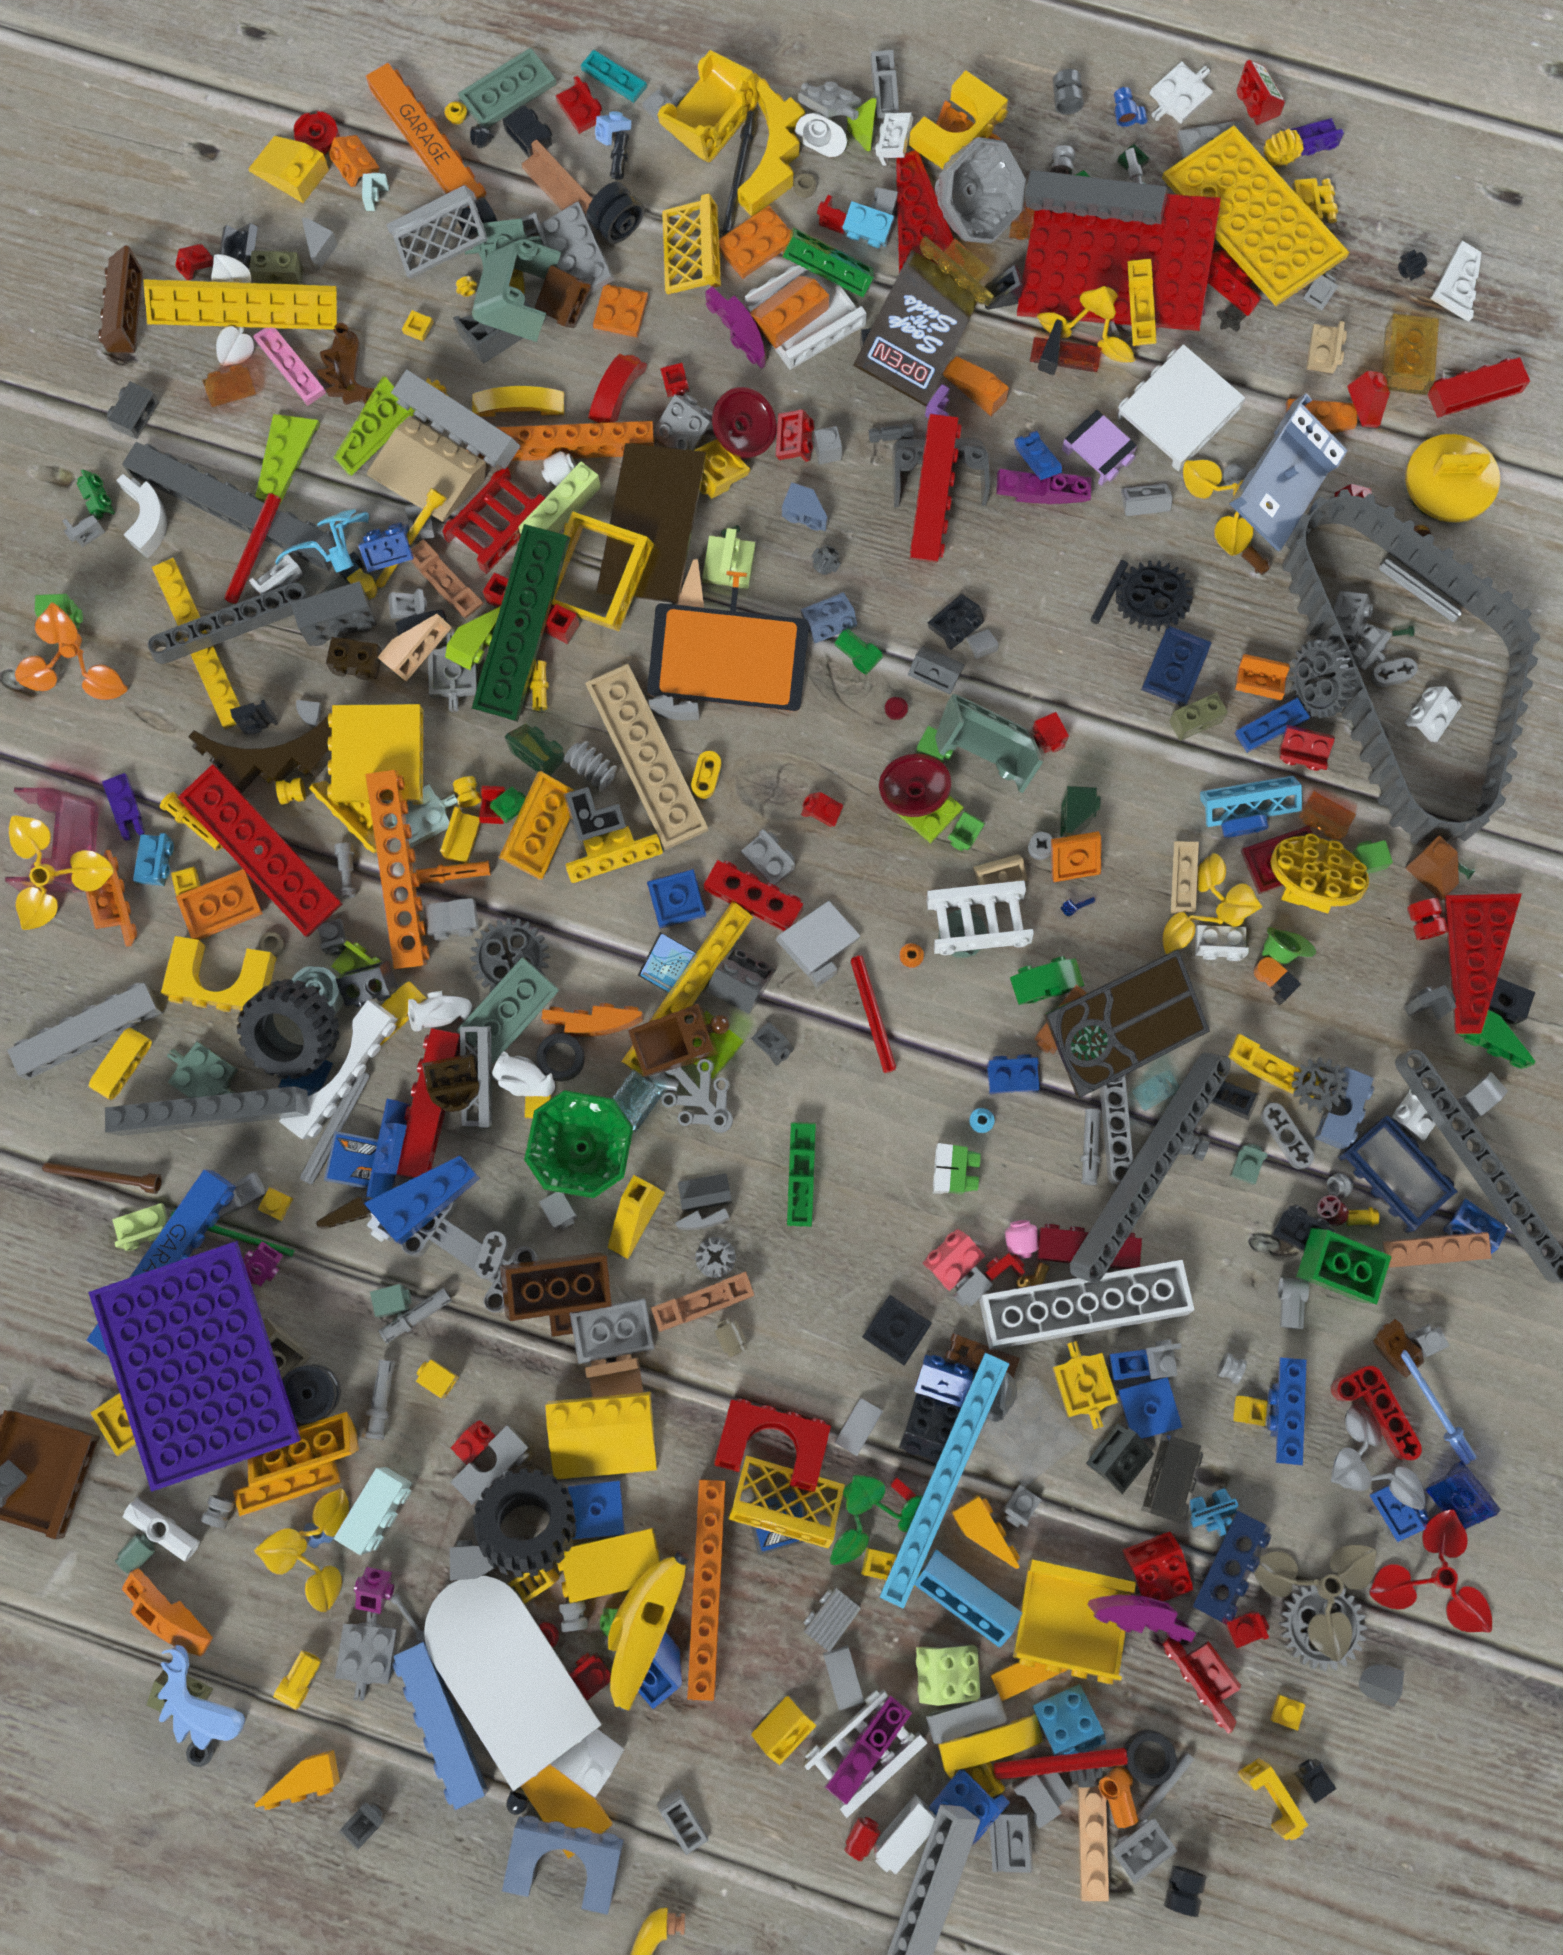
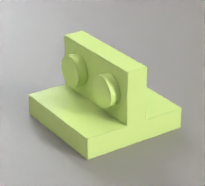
M727 528L725 538L709 536L702 583L732 587L733 576L726 575L727 571L747 573V577H739L738 588L749 589L755 542L738 539L736 529Z

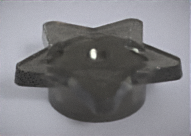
M1231 304L1224 311H1217V316L1221 320V330L1231 328L1236 332L1240 330L1239 322L1244 320L1246 315L1242 314L1238 308Z

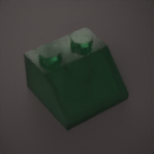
M525 723L504 736L510 752L537 773L542 771L552 776L564 762L563 747L555 740L551 742L544 737L545 734L536 726L532 728Z
M1067 786L1061 799L1060 838L1079 835L1089 826L1092 818H1096L1097 810H1100L1101 797L1097 796V787Z

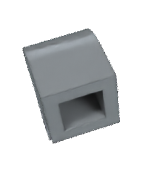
M1490 1072L1474 1084L1457 1101L1473 1121L1496 1105L1506 1095L1508 1090Z

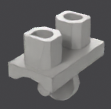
M1365 624L1360 631V635L1365 638L1362 643L1353 642L1348 646L1356 666L1363 670H1366L1368 666H1372L1375 661L1382 663L1386 659L1382 651L1386 648L1385 644L1392 636L1388 631L1369 624Z

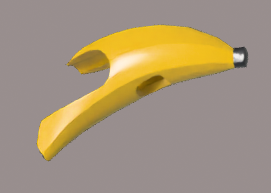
M678 1550L675 1556L666 1558L649 1568L628 1592L613 1619L608 1635V1649L616 1651L611 1672L610 1692L615 1707L621 1711L630 1710L659 1648L685 1577V1567L689 1561V1555L685 1552Z

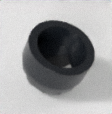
M510 1791L506 1802L507 1810L513 1815L521 1814L527 1808L530 1800L522 1793Z

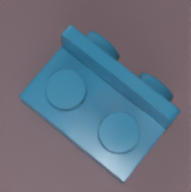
M160 833V836H140L133 876L135 883L165 885V879H168L170 874L169 856L174 851V843L167 834Z

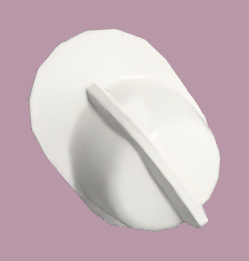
M818 112L804 115L797 122L796 135L800 142L807 147L828 157H836L845 150L847 145L846 134L830 117L826 118Z

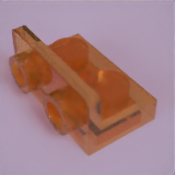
M240 364L230 367V372L221 374L220 371L207 374L208 378L202 381L212 408L257 395L248 367L243 368V365Z
M1313 791L1298 818L1302 819L1307 826L1309 825L1312 828L1324 831L1327 837L1341 841L1347 835L1356 814Z

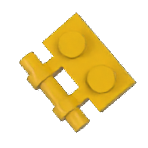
M1317 178L1294 180L1292 184L1293 191L1321 222L1323 215H1325L1328 223H1335L1337 221L1336 214L1338 213L1337 204L1334 203L1333 196L1335 195L1334 186L1331 185V180H1322V186H1318ZM1320 197L1324 199L1325 204H1321Z

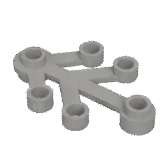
M702 1059L697 1064V1069L701 1073L700 1088L683 1070V1067L665 1071L667 1074L675 1075L692 1095L683 1096L672 1092L665 1093L661 1099L665 1107H674L675 1105L701 1106L709 1114L700 1115L692 1114L690 1111H682L678 1115L679 1124L682 1126L708 1124L713 1131L718 1133L726 1132L731 1128L733 1116L726 1109L727 1091L730 1088L728 1079L717 1078L714 1081L713 1086L717 1091L716 1106L710 1101L711 1072L714 1069L711 1060ZM704 1062H707L709 1064V1069L707 1071H704L702 1069V1064ZM721 1080L726 1085L723 1090L718 1087V1083ZM669 1095L673 1097L671 1105L666 1102V1098ZM684 1114H688L690 1117L688 1123L682 1120ZM719 1115L724 1119L722 1125L716 1122V1118Z

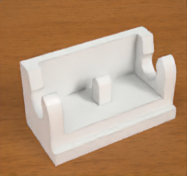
M288 554L283 557L284 559L278 565H275L255 581L251 578L249 580L251 586L259 595L287 584L295 583L304 576L298 564Z

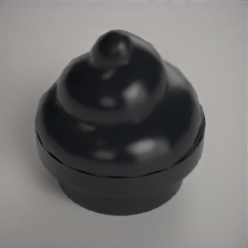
M483 124L471 127L470 141L477 148L486 147L494 138L493 133Z

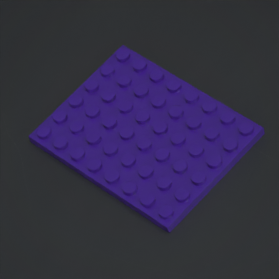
M237 1241L88 1292L151 1492L301 1440Z

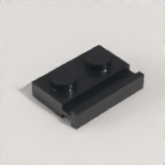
M260 700L261 704L259 705L250 703L230 709L232 719L244 734H257L262 729L268 728L267 724L270 723L278 725L275 714L265 700Z

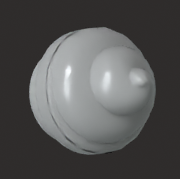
M1343 1173L1334 1174L1327 1181L1328 1192L1339 1199L1348 1197L1354 1185L1353 1181Z

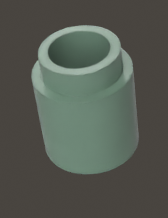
M145 1533L142 1536L136 1534L118 1553L119 1557L115 1560L116 1564L124 1572L130 1574L133 1570L140 1568L155 1552L153 1547L155 1542L151 1541Z

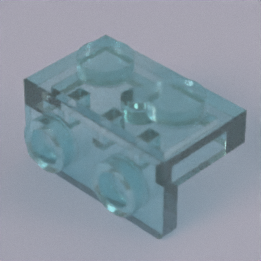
M633 1070L625 1078L622 1086L612 1099L616 1101L633 1126V1131L637 1132L665 1091Z

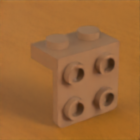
M631 1354L617 1356V1362L606 1363V1359L591 1361V1367H585L586 1376L590 1380L592 1397L644 1392L638 1358L632 1359Z

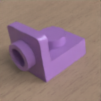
M943 384L939 387L926 407L925 417L928 418L930 414L949 415L944 411L950 401L948 399L949 388Z

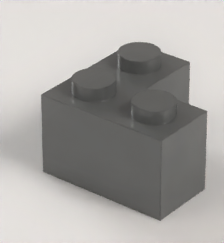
M589 787L563 794L578 841L626 827L619 804L595 810Z

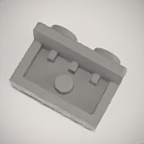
M1155 1818L1150 1821L1145 1819L1140 1822L1135 1828L1136 1832L1130 1837H1127V1835L1121 1837L1114 1844L1115 1848L1112 1850V1853L1134 1884L1138 1883L1177 1852V1849Z

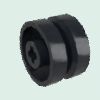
M617 181L604 186L594 196L587 209L588 221L597 230H600L601 234L613 244L628 238L637 229L644 215L643 204L635 196L631 195L630 191L621 182Z
M309 1364L296 1367L282 1379L295 1422L305 1424L321 1420L331 1414L339 1404L341 1396L340 1381L335 1373L326 1366ZM308 1389L312 1392L311 1398L310 1395H306V1390Z

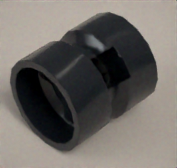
M484 197L477 199L475 204L482 223L496 222L497 218ZM469 207L463 208L460 217L468 220L471 209ZM458 220L461 229L464 230L466 223ZM471 226L467 236L470 240L478 236L476 227Z
M1172 1865L1169 1878L1172 1888L1167 1889L1164 1906L1183 1915L1198 1917L1202 1902L1198 1896L1204 1893L1207 1876L1192 1869Z

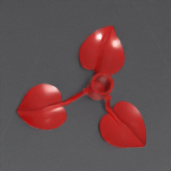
M1454 1510L1443 1511L1429 1520L1426 1529L1422 1533L1424 1548L1430 1553H1439L1438 1558L1441 1562V1566L1436 1567L1432 1571L1431 1578L1411 1581L1409 1571L1398 1564L1386 1565L1376 1574L1369 1590V1595L1374 1601L1384 1607L1405 1609L1412 1606L1417 1600V1593L1413 1586L1434 1583L1439 1588H1450L1451 1596L1454 1599L1447 1603L1446 1614L1452 1626L1464 1632L1490 1633L1493 1627L1492 1614L1483 1594L1470 1586L1462 1587L1458 1594H1456L1455 1589L1457 1588L1458 1575L1453 1568L1448 1567V1562L1445 1561L1444 1555L1448 1558H1456L1462 1555L1467 1548L1468 1538Z

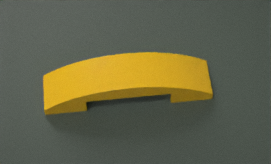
M1151 259L1128 261L1133 346L1156 344Z
M507 386L491 388L472 394V412L479 417H496V412L541 411V415H564V392L555 389L535 386Z
M1237 1034L1228 1057L1255 1076L1293 1094L1297 1088H1292V1081H1298L1293 1076L1294 1072L1301 1073L1299 1067L1292 1066L1259 1048L1260 1044L1241 1034ZM1309 1074L1304 1078L1302 1085L1310 1080ZM1317 1079L1315 1086H1319V1081H1317Z
M1033 1714L1011 1721L1010 1724L969 1737H959L938 1745L945 1772H950L1021 1752L1042 1743L1043 1738L1037 1715Z

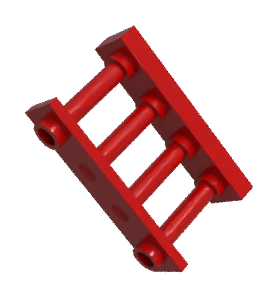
M508 467L497 470L486 486L454 519L448 520L442 530L444 538L448 543L456 537L478 555L477 562L479 568L485 574H488L515 546L521 536L518 527L545 499L540 493L535 499H531L512 484ZM502 488L525 505V509L519 515L513 514L494 498ZM487 504L510 522L504 531H498L478 514ZM471 520L494 539L488 548H483L463 531Z

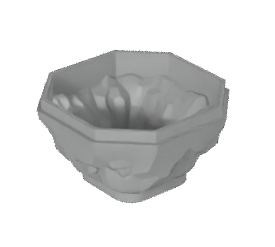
M977 137L966 146H963L958 153L949 157V161L945 163L935 184V192L938 205L944 214V219L962 240L991 244L1022 212L1026 178L1003 140Z

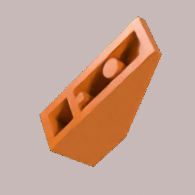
M957 356L946 366L942 374L990 416L1007 401L1009 391L1007 385L993 373Z

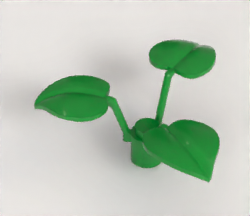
M853 1475L852 1482L843 1490V1496L847 1500V1511L853 1514L856 1530L849 1529L839 1537L831 1553L830 1564L839 1565L851 1562L862 1555L867 1548L869 1537L866 1533L862 1532V1525L858 1514L866 1512L875 1504L895 1519L900 1520L898 1523L899 1530L907 1532L923 1495L911 1498L902 1508V1514H898L879 1502L884 1497L886 1491L882 1481L869 1476Z

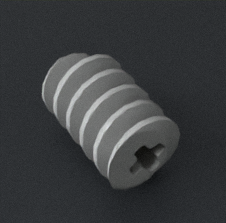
M588 741L582 744H574L567 751L564 761L566 763L570 762V766L573 769H577L580 775H584L587 781H591L592 786L598 787L599 792H602L615 777L617 766L614 765L608 768L609 759L601 762L602 753L594 756L595 747L587 750Z

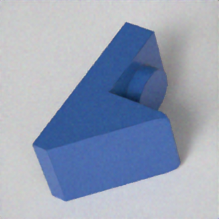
M1146 1349L1109 1354L1113 1380L1150 1375Z

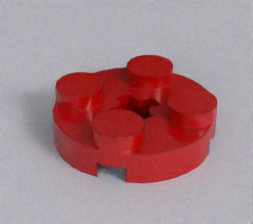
M317 111V114L312 115L309 112L303 114L297 119L293 128L295 141L306 143L323 153L324 156L330 152L334 138L340 137L335 120L329 114L322 111ZM314 131L317 133L318 131H320V135L313 136L312 132Z

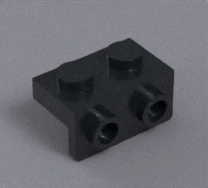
M1294 1204L1283 1209L1271 1234L1304 1252L1311 1228L1335 1232V1230L1329 1227L1330 1223L1319 1217L1314 1219L1307 1215L1308 1211Z

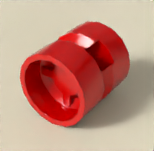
M1438 898L1422 900L1407 907L1410 920L1415 922L1413 930L1416 940L1431 939L1449 931L1445 918L1440 917L1442 908ZM1432 918H1433V920H1434L1433 922H1429V923L1423 924V921H1426V920H1429V919H1432Z

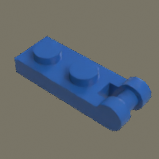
M1037 431L1029 433L1027 437L1023 438L1020 436L1014 439L1017 451L1040 480L1062 473L1060 462L1040 439Z

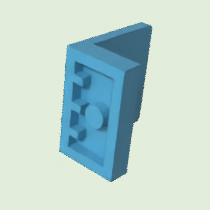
M1078 1684L1033 1706L1054 1756L1089 1752L1106 1744L1104 1731L1081 1685Z

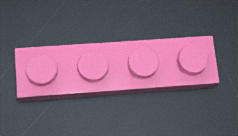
M264 328L253 336L256 343L307 406L326 394L322 385L276 328Z

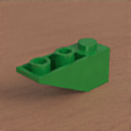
M1490 1010L1487 1012L1481 1034H1458V1036L1464 1038L1467 1044L1472 1046L1479 1045L1487 1049L1486 1052L1488 1054L1509 1060V1063L1516 1068L1526 1069L1536 1062L1502 1017Z

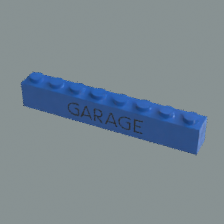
M204 1169L130 1277L189 1258L194 1248L197 1249L205 1239L204 1234L207 1229L213 1227L220 1217L218 1213L223 1206H227L232 1201L236 1186L214 1170ZM97 1324L86 1341L108 1356L99 1325Z

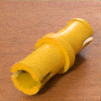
M535 661L532 671V682H530L532 709L536 711H541V707L543 711L547 710V689H549V683L546 682L547 663L545 661H538V664Z

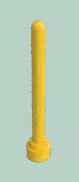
M432 487L426 494V505L406 534L410 546L434 509L443 506L447 500L443 494ZM398 564L383 569L376 580L377 587L382 588L385 586Z

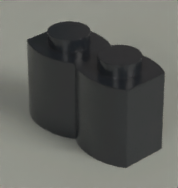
M522 105L503 118L502 121L504 130L509 137L519 145L528 157H531L533 155L531 143L538 140L547 149L552 145V132L547 124H542L538 121L539 118L532 108L528 109L525 105Z

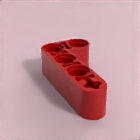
M1362 1366L1333 1381L1331 1393L1335 1399L1339 1401H1352L1362 1396L1370 1413L1377 1420L1381 1433L1396 1458L1412 1461L1420 1457L1422 1453L1421 1443L1379 1368L1375 1366ZM1366 1371H1369L1373 1377L1369 1385L1363 1379V1374ZM1344 1382L1350 1386L1348 1396H1344L1341 1392V1385ZM1379 1394L1385 1398L1383 1408L1378 1407L1376 1403V1398ZM1392 1418H1395L1398 1422V1428L1395 1432L1389 1427V1421ZM1405 1444L1410 1445V1448L1407 1449L1408 1453L1403 1452V1449L1406 1448Z

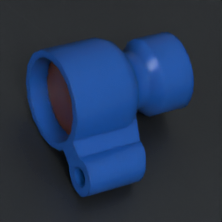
M1122 87L1114 92V99L1117 104L1115 107L1117 124L1121 127H1128L1135 123L1140 125L1146 124V110L1142 106H1136V103L1132 100L1131 89Z

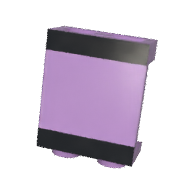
M1095 410L1064 439L1062 450L1067 455H1070L1075 450L1101 474L1098 484L1102 486L1107 480L1109 482L1114 480L1119 474L1121 467H1127L1133 462L1137 445L1099 410Z

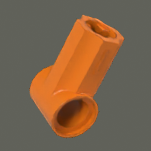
M1115 1766L1099 1782V1790L1108 1799L1114 1824L1117 1825V1828H1126L1138 1822L1130 1792L1133 1778L1131 1773L1123 1766Z

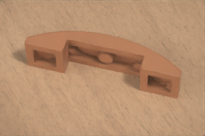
M424 539L411 549L414 558L410 561L431 586L461 616L466 619L483 605L478 596L457 578Z
M743 1272L696 1292L651 1307L658 1330L662 1332L755 1296L747 1272Z

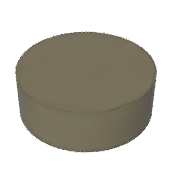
M803 173L795 178L794 192L796 195L808 198L815 193L816 180L812 175Z
M267 932L260 938L259 947L261 951L271 952L277 957L285 949V940L277 932Z

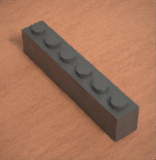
M1031 170L1025 192L1026 207L1033 210L1045 209L1052 210L1055 213L1068 212L1075 213L1078 216L1092 215L1101 219L1116 218L1124 222L1139 221L1153 225L1162 223L1167 201V187Z

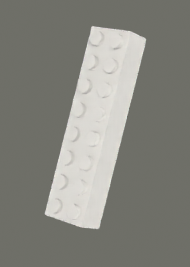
M1183 1260L1105 1273L1098 1283L1076 1278L985 1294L979 1299L989 1350L1185 1316L1194 1311Z

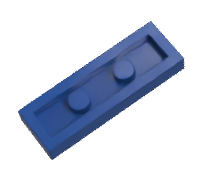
M1296 698L1236 730L1234 734L1246 753H1249L1284 734L1287 725L1297 727L1308 721L1310 716L1299 699Z

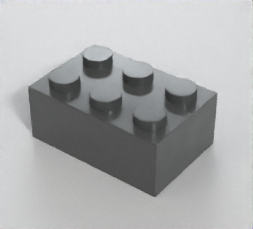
M360 581L291 603L298 629L309 647L321 646L326 641L331 640V637L345 638L357 631L365 632L377 625L370 601Z

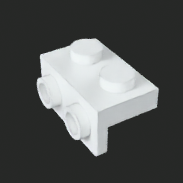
M1446 686L1429 687L1422 694V698L1416 707L1411 710L1405 724L1407 726H1417L1430 742H1437L1462 704Z
M1423 1083L1424 1087L1428 1088L1429 1084ZM1411 1089L1391 1117L1397 1120L1417 1141L1421 1142L1425 1141L1436 1125ZM1438 1098V1107L1443 1109V1102Z

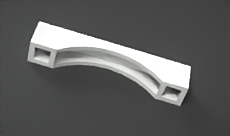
M367 1000L353 1019L351 1047L339 1073L320 1091L308 1096V1116L282 1118L279 1122L301 1139L315 1138L322 1130L321 1124L326 1117H331L336 1111V1104L341 1097L344 1098L352 1088L350 1084L355 1078L363 1074L366 1069V1062L370 1057L373 1058L381 1049L380 1043L385 1037L387 1038L393 1033L396 1028L394 1024L398 1019L378 1003Z

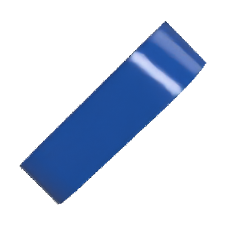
M1257 815L1227 821L1221 827L1224 837L1231 838L1264 831L1269 828L1266 815Z

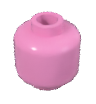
M1018 1220L1011 1222L1010 1227L1006 1228L1005 1238L1008 1252L1016 1254L1020 1259L1032 1257V1252L1038 1250L1039 1247L1037 1227L1030 1224L1029 1220Z

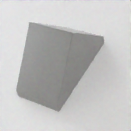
M305 217L302 218L310 256L315 269L320 270L338 244L331 230Z

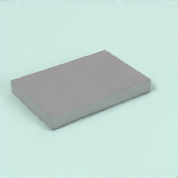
M827 901L778 935L776 941L805 974L809 976L860 938V935L830 901Z
M645 1298L612 1304V1307L570 1313L578 1364L654 1349Z

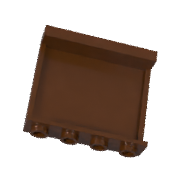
M4 1410L3 1414L0 1415V1467L9 1460L27 1476V1481L6 1499V1504L2 1508L0 1507V1520L46 1534L45 1537L55 1540L64 1538L100 1436L15 1410Z

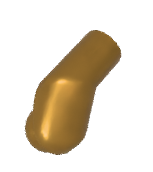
M1038 1262L1033 1275L1018 1278L1016 1283L1018 1289L1042 1285L1050 1267Z

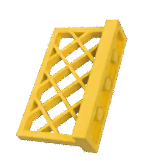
M709 193L701 195V201L663 210L665 292L673 294L705 285H710L714 288L721 287L718 205ZM700 209V214L695 221L689 218L693 211ZM679 215L680 219L674 226L670 225L669 217ZM685 221L691 223V226L683 234L679 229ZM698 228L701 230V234L694 241L689 237ZM677 233L681 238L675 246H672L670 240ZM688 241L692 245L684 254L680 251V248ZM698 248L702 254L695 262L690 257ZM677 253L682 258L674 267L671 265V260ZM687 261H689L693 265L689 269V271L686 274H684L680 271V269L684 266V264ZM699 268L702 271V278L691 279L692 275ZM677 273L683 277L678 284H671Z
M746 1456L729 1520L829 1549L835 1536V1527L845 1484L819 1477L817 1485H820V1487H816L815 1492H809L802 1496L798 1488L789 1486L793 1469ZM748 1466L759 1467L763 1476L752 1481L747 1473ZM777 1473L783 1474L788 1481L787 1484L780 1488L776 1487L771 1476ZM767 1480L773 1491L762 1497L755 1485ZM791 1487L798 1499L787 1504L780 1492ZM749 1488L752 1489L758 1499L751 1504L740 1501L742 1492ZM825 1488L837 1490L836 1499L827 1503L820 1491ZM816 1494L823 1506L812 1512L805 1499ZM776 1495L782 1505V1508L776 1511L769 1509L765 1503V1500ZM801 1502L807 1515L802 1518L794 1517L790 1508ZM826 1510L831 1518L830 1526L819 1524L815 1515Z

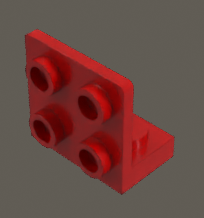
M1170 1531L1122 1550L1127 1563L1134 1573L1141 1596L1164 1602L1193 1590L1182 1549Z

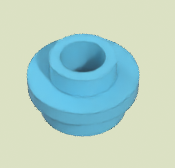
M979 1108L972 1112L969 1122L974 1131L986 1133L994 1126L995 1119L991 1111ZM984 1116L987 1119V1123L980 1124L978 1117Z

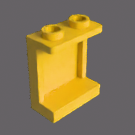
M1257 1758L1237 1772L1242 1781L1254 1791L1262 1786H1265L1282 1813V1818L1271 1824V1827L1285 1840H1295L1304 1833L1303 1829L1309 1825L1272 1766Z

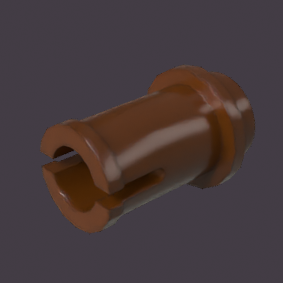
M1252 545L1241 555L1255 569L1254 572L1256 574L1264 575L1272 566L1269 563L1270 560L1268 558L1265 559Z

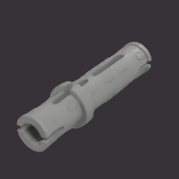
M1085 1109L1083 1155L1080 1156V1161L1083 1162L1081 1181L1083 1185H1097L1098 1163L1101 1161V1157L1098 1156L1101 1113L1099 1109ZM1091 1125H1093L1092 1144H1090ZM1090 1150H1092L1091 1170H1089Z
M443 1287L404 1314H398L395 1320L378 1331L386 1344H388L400 1334L410 1332L413 1326L441 1307L452 1302V1299Z

